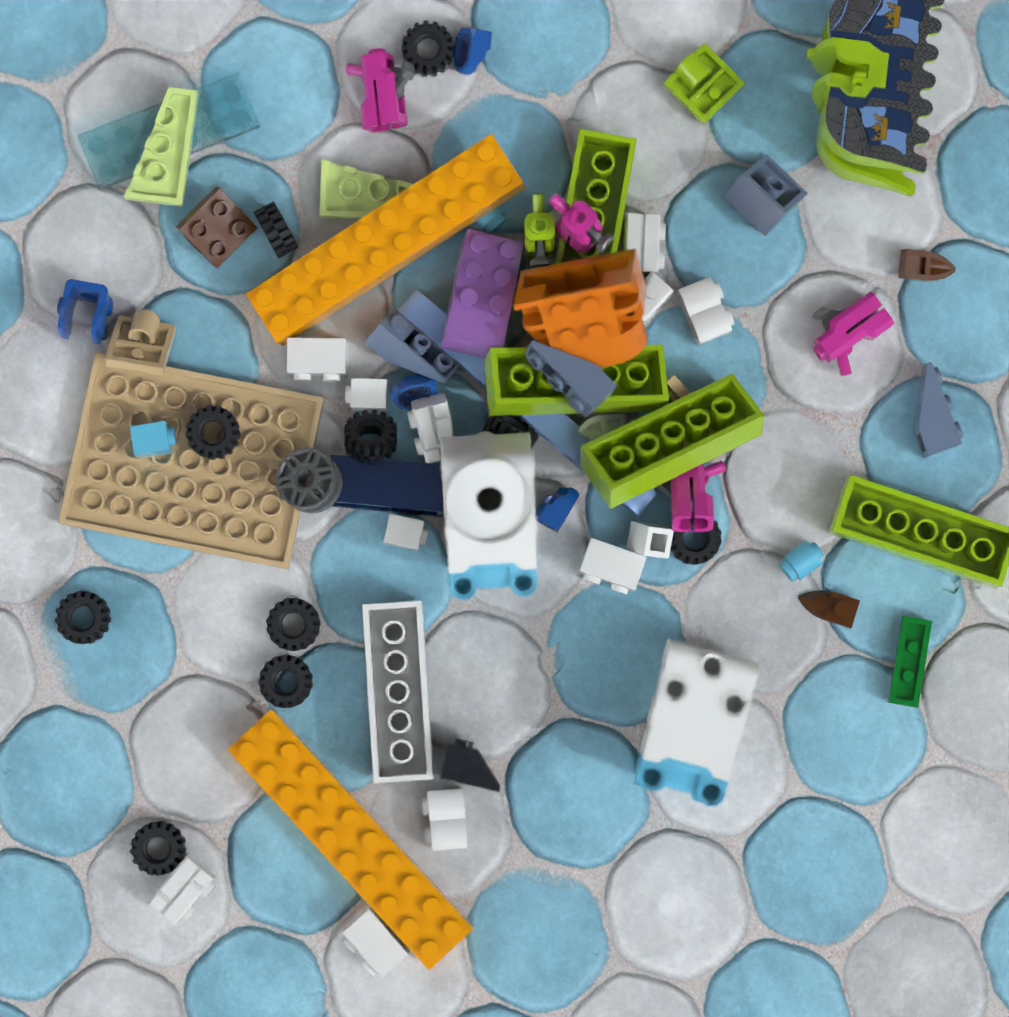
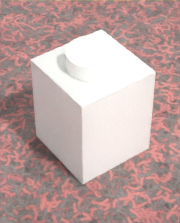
M351 378V386H346L345 403H350L352 411L366 409L367 411H372L374 409L377 412H387V379Z
M389 514L384 544L419 551L420 545L426 546L429 529L424 528L425 522L422 520Z
M631 521L626 550L644 556L669 559L674 531L657 524Z

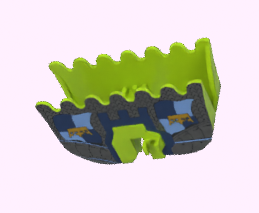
M836 0L833 3L827 17V23L823 29L821 42L815 48L807 50V59L812 61L813 67L819 74L824 75L814 83L812 97L818 107V113L821 114L816 135V147L820 159L829 171L845 180L884 188L910 197L915 194V182L905 177L903 171L923 174L927 169L926 159L924 156L915 153L914 147L926 144L930 138L929 131L919 126L917 119L928 117L933 110L932 103L923 99L920 96V92L932 89L936 82L935 76L923 69L925 63H933L939 55L936 46L927 43L926 37L937 35L940 32L942 24L939 19L929 14V10L940 8L945 0Z

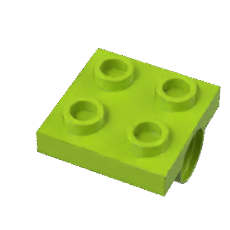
M705 43L698 50L689 54L679 64L675 72L663 83V86L703 126L745 85V82Z

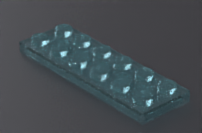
M239 72L193 89L198 91L199 96L190 155L261 127ZM162 102L77 135L99 190L133 178L134 170L142 157L148 136L150 137Z

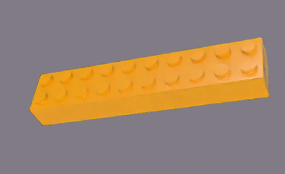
M491 133L246 293L275 342L284 346L287 344V338H296L520 193L526 187Z
M275 709L267 712L228 749L229 753L429 971L473 930L474 926Z

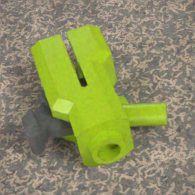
M533 193V213H528L524 221L525 257L530 261L531 267L552 265L551 258L554 255L555 247L554 217L550 212L545 213L544 193Z

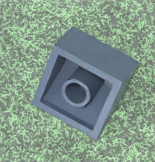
M766 154L747 169L723 197L734 210L740 212L751 223L754 229L766 236L808 193Z

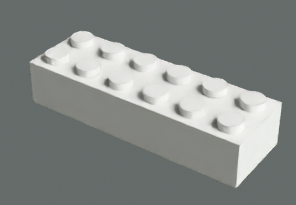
M407 601L364 604L362 609L373 782L388 783L434 779L423 602Z

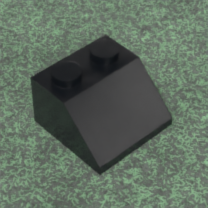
M456 738L455 743H448L440 779L499 792L500 783L479 749L473 748L474 742Z

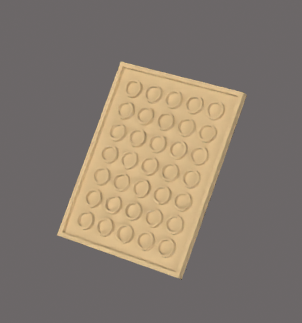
M95 352L58 523L289 570L301 512L281 498L276 487V474L279 465L290 453L302 448L309 447L314 449L324 398L167 366L163 376L105 366L106 354ZM206 405L215 407L218 405L230 411L236 418L240 426L241 438L238 439L239 444L232 450L233 453L231 455L227 454L223 459L216 458L215 460H210L209 458L201 457L189 446L185 432H187L186 424L190 421L191 414L197 413V409L200 407L203 409L206 408ZM166 421L170 428L174 427L177 445H172L173 453L146 458L134 456L130 426ZM215 421L207 423L202 430L203 439L210 444L221 441L224 436L222 424Z

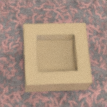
M675 375L667 381L669 400L671 402L690 394L688 389Z

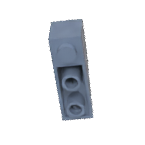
M395 308L379 323L365 341L385 361L444 384L460 367L454 359Z
M532 341L525 352L530 365L536 370L540 369L548 378L551 387L556 391H561L568 399L572 409L577 413H582L585 417L589 416L606 401L617 387L602 369L592 362L536 341Z
M928 362L922 367L914 424V434L923 458L955 448L962 444L960 439L963 438L959 423L953 421L950 411H953L951 400L947 394H943L940 384L943 383L941 373L937 367H933L932 362Z

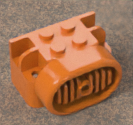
M636 248L520 272L513 306L515 310H522L524 329L534 339H537L539 343L592 362L603 368L618 365L634 358L642 352L648 341L642 319L646 299V285Z

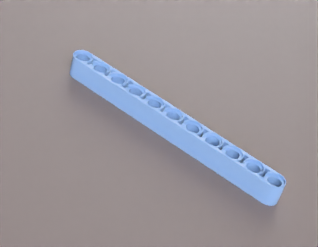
M415 290L397 311L440 347L447 314L422 293ZM441 348L460 365L461 369L487 390L485 358ZM565 414L517 415L583 471L580 466L581 446L592 440L579 433L578 429L580 427ZM650 489L622 503V505L634 515L639 516L657 493Z

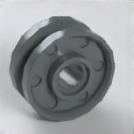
M309 447L297 449L287 455L279 465L276 474V487L281 498L298 511L308 514L320 513L331 507L339 498L343 486L342 473L337 463L320 450ZM314 475L311 485L305 487L306 479Z

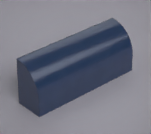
M330 455V459L337 463L343 480L340 496L331 507L443 517L442 465L384 460V462L379 463L378 459H374V464H369L367 459H365L364 463H360L359 457L354 460L351 456Z

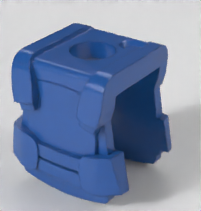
M73 279L67 280L63 297L59 298L57 305V314H59L58 332L60 337L68 340L71 335L76 301L97 303V307L91 323V337L94 344L101 345L102 341H105L108 325H106L107 317H110L113 313V300L109 296L107 287L103 284Z

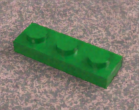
M901 616L887 703L918 708L932 627L931 620Z

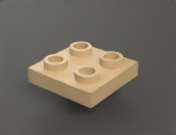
M146 309L136 311L133 318L118 315L105 356V366L163 376L175 337L176 325L161 323L156 313Z

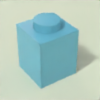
M166 421L130 426L134 456L137 458L173 453L172 445H177L174 427L170 428Z

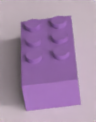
M467 229L461 244L440 348L480 358H485L490 348H503L524 246L523 242Z

